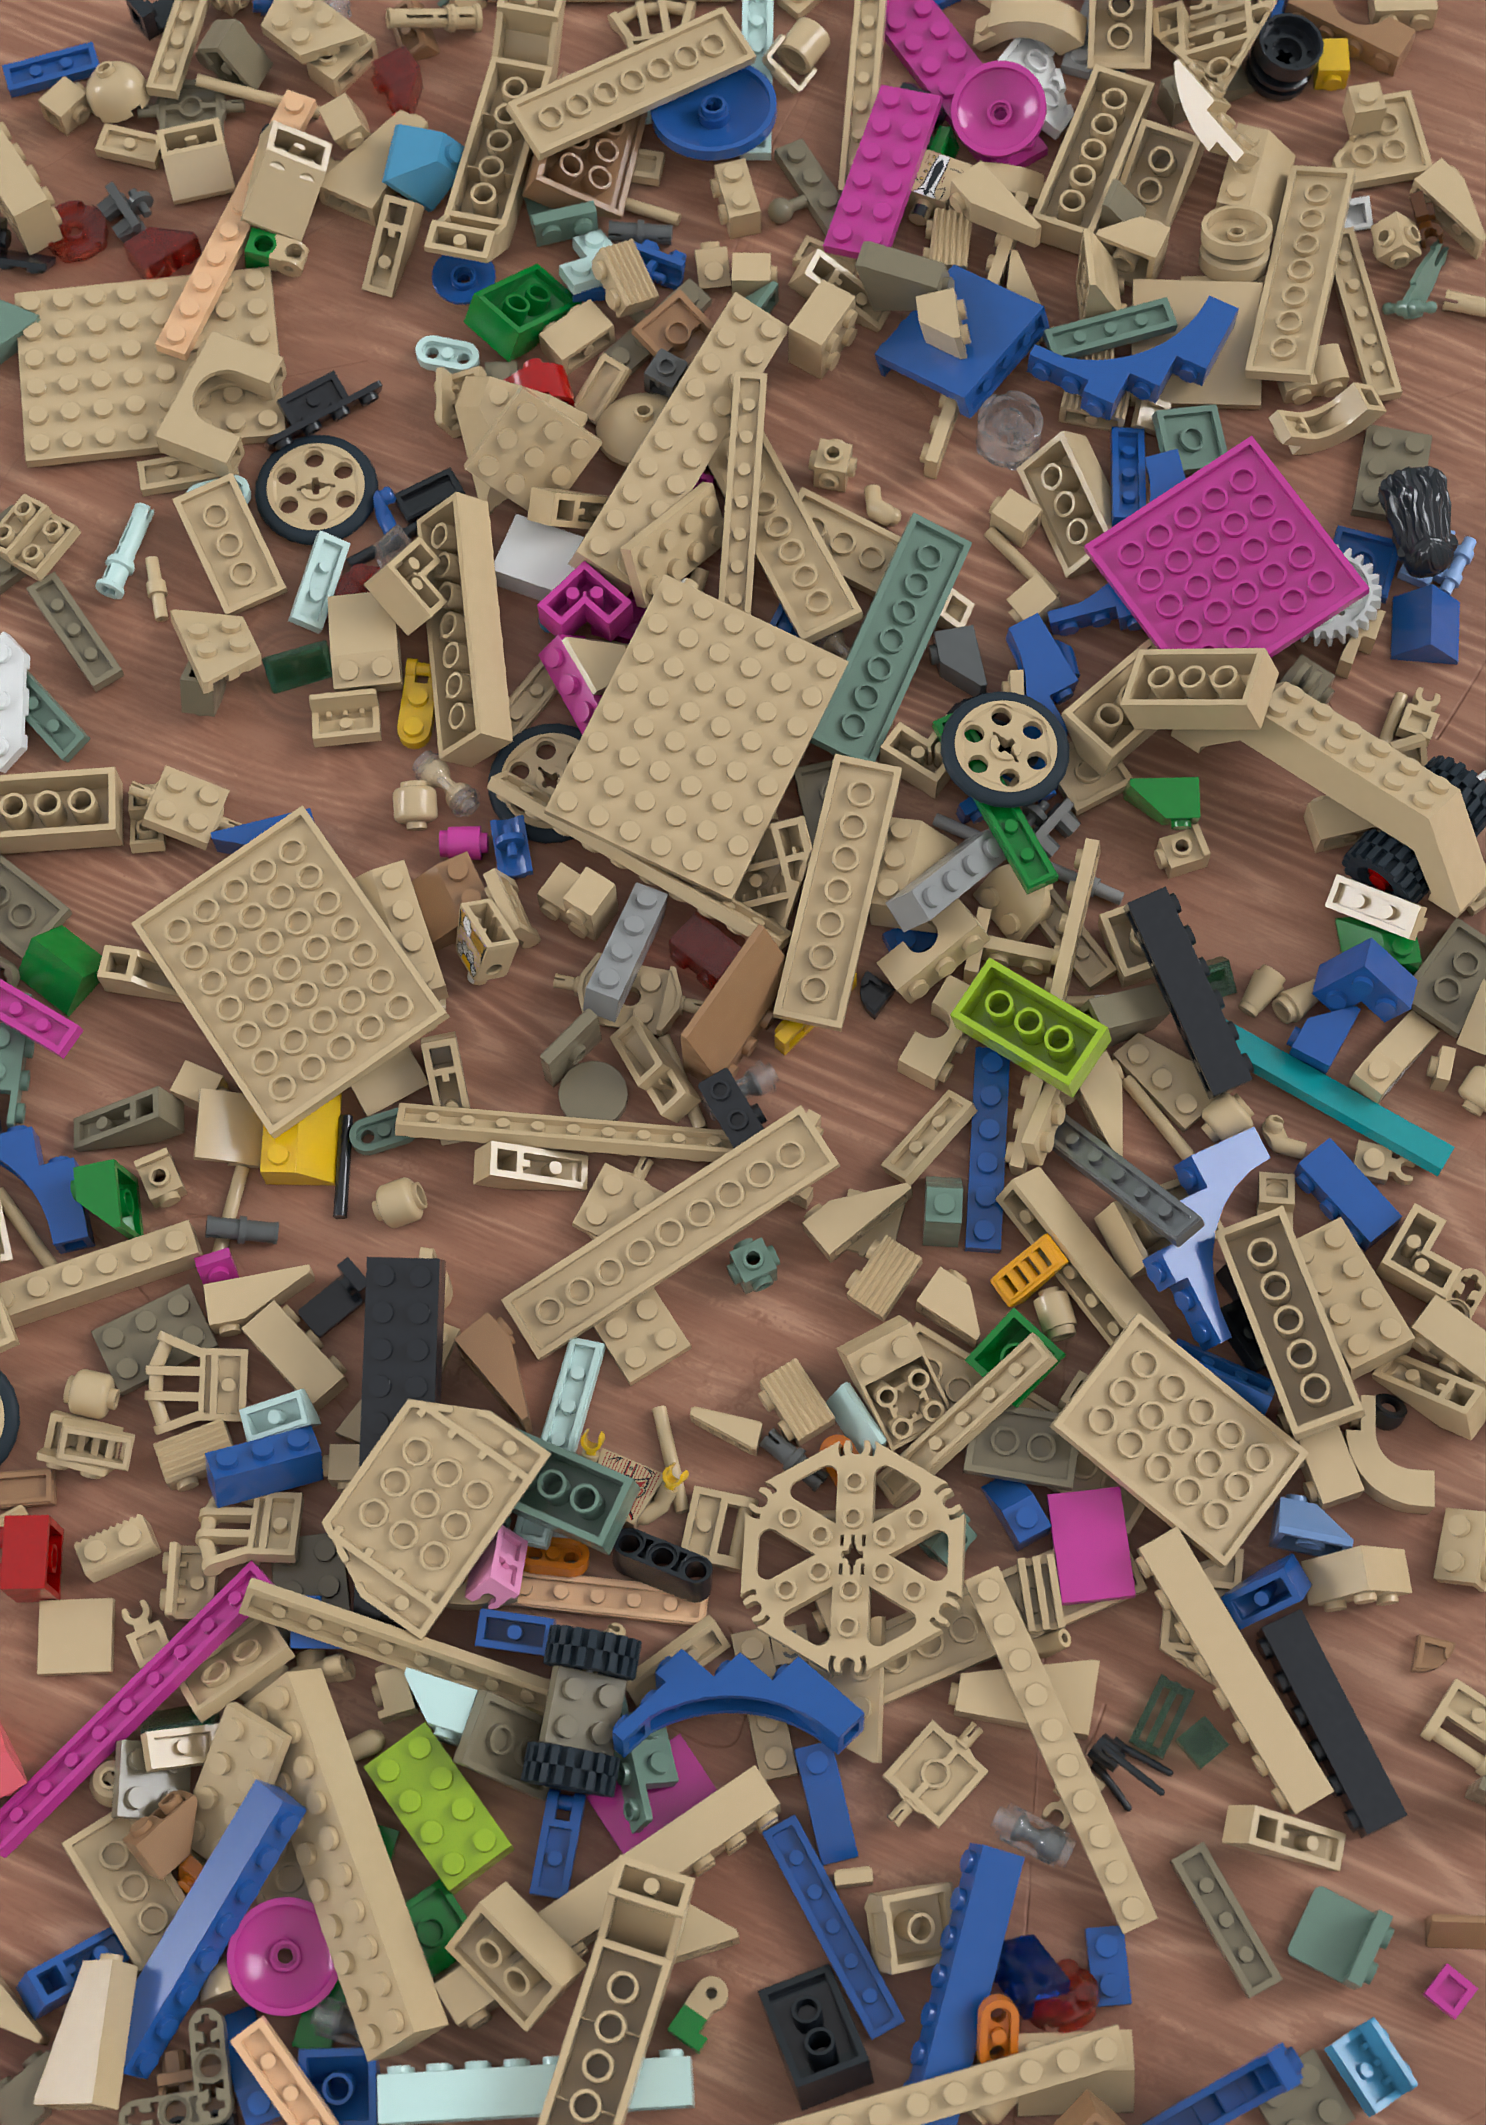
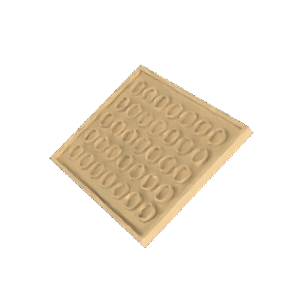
M260 267L233 270L187 361L158 352L155 343L191 275L14 293L16 306L33 312L40 317L39 323L35 321L23 330V335L17 339L25 461L27 467L161 454L154 436L156 425L159 420H164L173 394L179 393L186 370L190 366L193 367L198 358L197 354L201 343L204 340H208L212 330L279 355L271 268ZM282 385L274 400L238 387L221 388L208 394L203 399L197 413L204 422L241 436L243 445L264 443L266 439L287 429L285 416L277 405V400L283 397Z
M664 574L544 810V814L731 903L849 661Z
M303 805L131 923L274 1139L450 1017Z

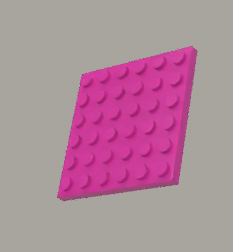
M1253 436L1242 441L1084 545L1087 555L1157 649L1265 648L1270 658H1272L1369 594L1370 590Z

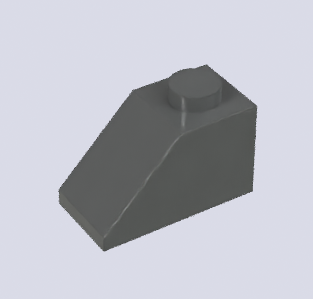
M970 625L934 632L933 645H928V653L931 665L937 664L939 676L973 697L980 693H986L987 682L974 626Z

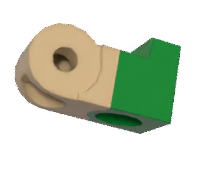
M252 227L244 251L245 268L270 267L272 271H279L290 277H299L303 272L309 250L300 241Z
M707 1976L701 1979L667 2029L669 2034L698 2054L701 2053L708 2042V2039L700 2033L712 2015L721 2011L728 2001V1988L725 1982L716 1976Z

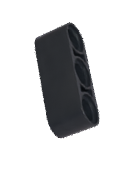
M623 1528L612 1549L613 1566L617 1572L689 1602H702L710 1596L713 1569L711 1562L706 1557L634 1528ZM631 1550V1551H634V1552H633V1553H625L624 1551ZM658 1564H667V1566H663V1567L657 1566V1565H658ZM692 1577H698V1578H701V1579H700V1580H692V1579H690V1578H692Z

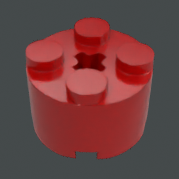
M539 358L530 359L523 364L522 369L504 379V381L549 394L576 408L574 405L576 404L566 371L561 364L542 363Z

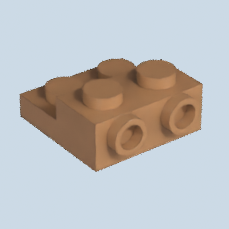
M679 289L633 327L632 334L653 355V358L659 349H664L686 361L688 368L714 324Z

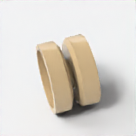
M1242 205L1223 206L1209 212L1204 216L1201 224L1200 239L1202 244L1199 249V266L1201 271L1208 278L1215 281L1252 282L1260 279L1267 273L1271 251L1269 246L1272 241L1273 232L1271 219L1258 209Z

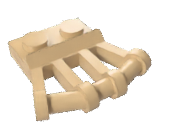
M643 0L636 1V5L620 13L613 12L607 17L611 28L619 34L628 49L662 34L650 35L647 16L659 14L664 33L671 30L668 14L683 16L681 25L687 23L695 17L696 2L687 1V3L657 0V2L644 3ZM638 18L641 36L634 37L625 25Z
M160 1330L157 1339L160 1341L145 1370V1374L149 1375L148 1390H145L144 1400H148L156 1426L153 1427L155 1434L159 1435L195 1421H216L222 1418L224 1421L242 1422L239 1410L246 1408L249 1349L201 1348ZM173 1346L200 1357V1366H165V1363ZM164 1375L200 1376L199 1392L163 1391ZM163 1401H199L198 1411L170 1420Z
M276 1492L242 1502L253 1508H217L212 1495L206 1507L200 1509L198 1520L201 1523V1529L196 1532L195 1543L200 1547L203 1557L201 1567L204 1575L216 1576L226 1568L250 1562L251 1560L258 1566H260L261 1562L296 1563L304 1505L303 1493ZM219 1523H251L250 1529H215ZM217 1544L247 1545L217 1554L215 1548Z

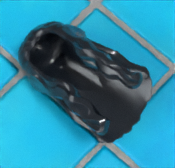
M1431 466L1406 467L1402 470H1396L1381 481L1378 489V497L1386 513V521L1393 530L1392 542L1396 546L1400 563H1403L1408 574L1415 578L1434 577L1445 571L1453 562L1454 552L1458 546L1456 536L1451 533V500L1447 490L1448 479L1441 470Z

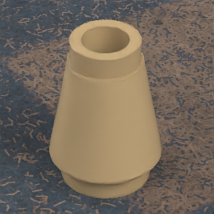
M1264 964L1259 970L1255 969L1238 1006L1239 1009L1247 1015L1256 1018L1258 1013L1279 992L1284 990L1282 985L1286 979L1278 971Z
M1316 979L1278 993L1276 999L1272 1002V1007L1276 1016L1283 1023L1298 1022L1319 1001L1312 994Z

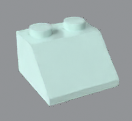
M407 1667L404 1675L427 1723L434 1731V1735L438 1737L439 1741L458 1747L478 1690Z

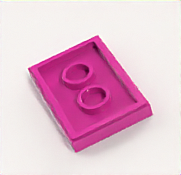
M1111 1487L1047 1494L1062 1606L1135 1598L1136 1593L1121 1488Z
M681 1734L670 1740L679 1782L673 1787L647 1789L653 1820L640 1833H632L630 1824L625 1819L623 1811L624 1797L622 1788L617 1782L614 1797L597 1795L586 1797L623 1855L717 1791Z

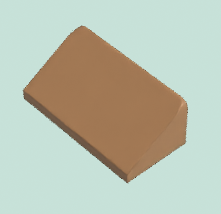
M403 0L392 9L425 8L418 0ZM392 28L401 56L406 64L440 53L432 28Z
M1432 1914L1425 1919L1426 1946L1429 1948L1486 1950V1916Z

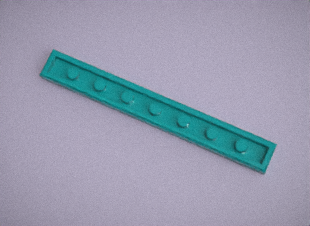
M1234 1024L1239 1034V1040L1236 1041L1241 1054L1247 1053L1254 1068L1252 1073L1437 1177L1439 1176L1453 1152L1454 1146Z

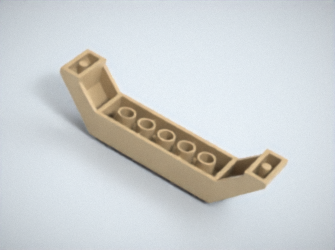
M498 0L492 57L445 213L438 220L432 219L424 245L426 252L489 263L510 248L524 200L522 192L533 151L506 110L507 103L556 81L566 0Z
M1287 681L1275 684L1261 730H1172L1170 736L1197 753L1209 745L1240 740L1405 844L1415 852L1431 892L1428 900L1456 918L1486 889V866L1460 789L1449 783L1446 778L1438 776L1420 765L1417 760L1407 757L1394 749L1388 742L1378 739L1365 731L1356 722L1349 721L1333 711L1327 704L1321 703L1309 696L1300 687L1292 685Z
M624 1855L619 1856L608 1890L598 1937L537 2125H624L674 1966L695 1878Z

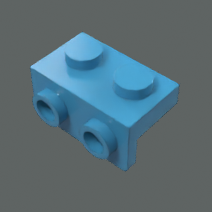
M1374 2017L1356 2026L1324 2049L1368 2118L1418 2086V2082L1412 2075L1409 2065L1401 2058L1390 2041L1388 2033Z

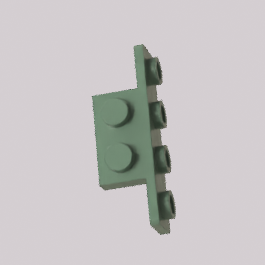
M0 1023V1094L10 1095L7 1116V1128L18 1124H24L26 1104L21 1103L22 1091L29 1090L30 1070H25L27 1058H33L35 1042L6 1024Z
M625 1694L620 1718L625 1714H632L628 1711ZM666 1727L651 1733L625 1758L614 1750V1757L621 1759L617 1783L622 1788L624 1816L630 1824L632 1833H640L653 1820L647 1789L673 1787L679 1782Z

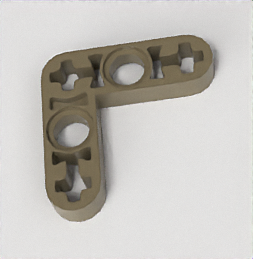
M202 2008L197 2010L189 2021L188 2029L194 2091L127 2102L119 2113V2125H134L128 2123V2117L134 2115L135 2108L139 2107L141 2113L156 2112L153 2107L155 2103H159L157 2116L160 2125H219L231 2117L234 2109L227 2025L224 2016L219 2011L212 2008ZM209 2015L210 2020L217 2022V2028L212 2029L210 2032L211 2042L217 2043L220 2041V2048H205L199 2051V2044H207L205 2032L198 2031V2024L204 2023V2016ZM214 2054L220 2058L222 2067L219 2074L208 2078L201 2071V2063L206 2056ZM223 2081L224 2088H216L217 2100L224 2101L225 2108L218 2110V2117L214 2118L212 2112L205 2110V2104L212 2102L211 2090L203 2091L202 2084L215 2085ZM174 2101L183 2102L187 2109L185 2119L178 2124L170 2123L166 2117V2109ZM156 2120L143 2121L140 2125H156Z

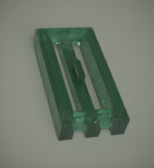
M1161 1674L1128 1743L1162 1760L1195 1691L1189 1688L1186 1689L1180 1683L1173 1682ZM1163 1687H1165L1170 1692L1146 1742H1144L1139 1737ZM1179 1694L1183 1696V1699L1158 1749L1152 1745L1176 1695Z

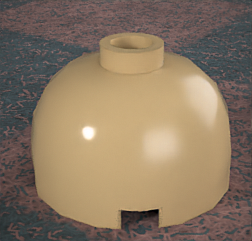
M105 61L100 63L86 84L88 104L95 117H100L104 123H117L134 116L131 110L138 105L143 109L151 96L147 94L145 87L147 81L141 72L132 64L124 61Z

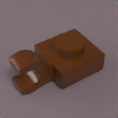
M1423 191L1411 193L1410 199L1417 229L1421 235V240L1419 241L1421 248H1427L1426 239L1431 236L1437 237L1439 244L1444 243L1442 227L1437 223H1432V221H1436L1432 201L1425 202Z

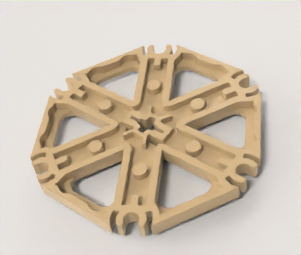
M846 1440L844 1443L845 1455L841 1456L840 1452L842 1444L839 1441L765 1482L766 1485L774 1488L777 1492L773 1494L769 1489L760 1487L758 1491L763 1497L768 1499L767 1504L763 1507H757L750 1503L748 1506L752 1513L760 1518L750 1517L745 1512L740 1596L742 1599H745L743 1603L747 1609L752 1608L754 1605L762 1607L761 1612L751 1618L756 1626L762 1625L757 1627L760 1632L831 1674V1662L835 1659L833 1668L839 1676H842V1667L847 1661L854 1662V1672L856 1676H861L863 1673L862 1660L866 1659L867 1666L865 1672L869 1675L944 1633L943 1630L935 1627L932 1622L936 1621L938 1625L948 1628L950 1622L941 1616V1611L945 1607H951L956 1611L960 1610L958 1602L948 1596L953 1595L962 1601L964 1599L965 1514L961 1515L964 1511L960 1504L953 1508L944 1506L948 1499L955 1496L952 1489L947 1488L949 1485L944 1480L876 1441L875 1454L872 1456L873 1448L869 1440L864 1441V1450L860 1454H853L852 1443L850 1440ZM824 1467H832L838 1474L835 1523L791 1496V1489L795 1483ZM883 1467L892 1468L919 1484L921 1493L916 1500L874 1522L876 1472ZM771 1530L813 1555L771 1579H763L758 1575L759 1539L765 1531ZM939 1532H944L948 1536V1571L942 1580L933 1581L894 1558ZM841 1537H844V1546H841ZM855 1539L857 1551L860 1555H863V1558L856 1560L852 1575V1568L848 1559L844 1558V1555L851 1553L853 1540ZM871 1590L916 1617V1624L910 1631L882 1646H874L869 1642ZM832 1592L830 1638L825 1644L814 1645L785 1627L784 1618Z

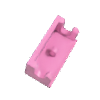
M502 1525L470 1571L465 1597L474 1602L484 1594H492L495 1598L490 1599L488 1609L500 1607L511 1597L517 1598L520 1594L528 1541Z

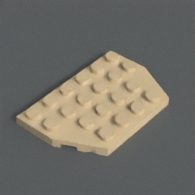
M408 1399L321 1523L329 1538L332 1539L342 1563L345 1564L360 1597L422 1640L552 1453L492 1411Z

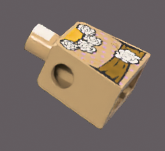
M492 898L461 903L456 952L468 970V981L474 985H483L489 979L504 977L508 973L518 948L519 940Z

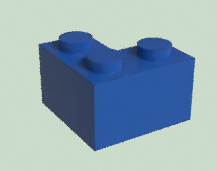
M1371 937L1320 964L1312 994L1331 1012L1363 1002L1385 1023L1411 1010L1418 980Z

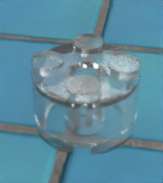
M1015 390L1007 391V394L998 396L996 393L987 398L978 413L976 431L978 453L996 466L1017 470L1016 468L1036 453L1041 445L1044 422L1037 401L1031 396Z

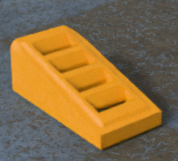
M1047 1233L990 1279V1282L1007 1306L1014 1307L1030 1298L1069 1261ZM1040 1250L1044 1252L1052 1265L1048 1266L1038 1253ZM1030 1259L1032 1260V1262L1034 1263V1265L1037 1267V1269L1040 1271L1041 1274L1038 1275V1273L1036 1272V1270H1035V1269L1033 1268V1266L1030 1264V1262H1029ZM1019 1269L1023 1272V1274L1025 1275V1277L1028 1279V1281H1029L1028 1284H1027V1282L1024 1280V1278L1021 1276V1274L1019 1273V1271H1018Z

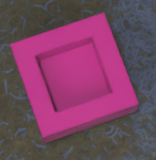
M229 1247L194 1258L203 1284L239 1278L238 1270Z
M1446 1963L1422 1995L1448 2017L1455 2020L1478 1988Z

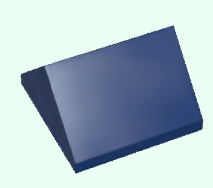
M1433 584L1394 596L1392 599L1390 660L1457 665L1459 658L1460 602Z
M363 2047L306 2048L298 2050V2065L340 2125H378L377 2075L381 2074L379 2060L368 2062Z

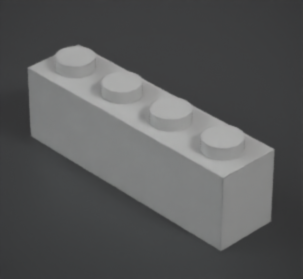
M987 829L960 843L888 900L886 905L903 932H906L933 919L1002 863L1006 857L991 830Z
M636 882L587 984L583 1011L590 1008L599 1017L616 1022L664 919L668 899L667 893Z

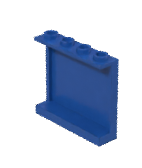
M954 264L948 270V273L954 279L957 299L964 300L967 311V319L962 320V324H967L971 339V343L966 344L967 358L958 359L926 343L919 323L918 311H912L906 319L902 320L897 329L879 346L874 355L882 376H886L891 369L955 400L960 414L971 419L1041 339L1044 330L1049 329L1050 326L1043 305Z

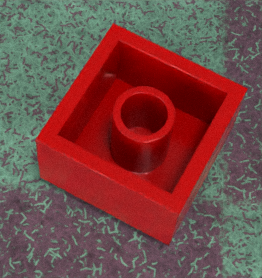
M4 1515V1526H0V1549H2L0 1590L16 1603L60 1600L64 1529L50 1515Z

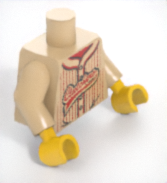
M587 1428L580 1439L583 1448L581 1456L633 1478L641 1488L623 1526L637 1529L639 1525H649L667 1513L678 1492L677 1486L686 1481L689 1472L685 1470L678 1479L672 1474L675 1462L666 1467L663 1473L604 1448L599 1453L598 1450L605 1440V1434L601 1431L598 1442L593 1443L588 1439L589 1428Z

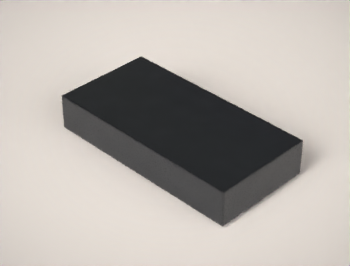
M451 467L396 493L395 504L407 525H410L455 492L465 494V491Z

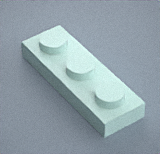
M321 530L318 532L288 619L289 622L318 634L322 631L328 614L327 597L334 596L351 543Z

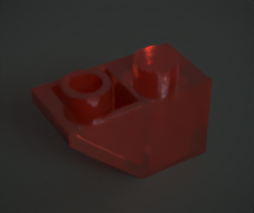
M404 45L372 62L374 76L371 77L372 83L379 94L384 93L387 97V104L393 115L399 110L415 114L423 89L420 67Z
M149 227L123 243L129 262L144 280L170 277L172 273L183 266L192 264L202 254L198 237L191 231Z

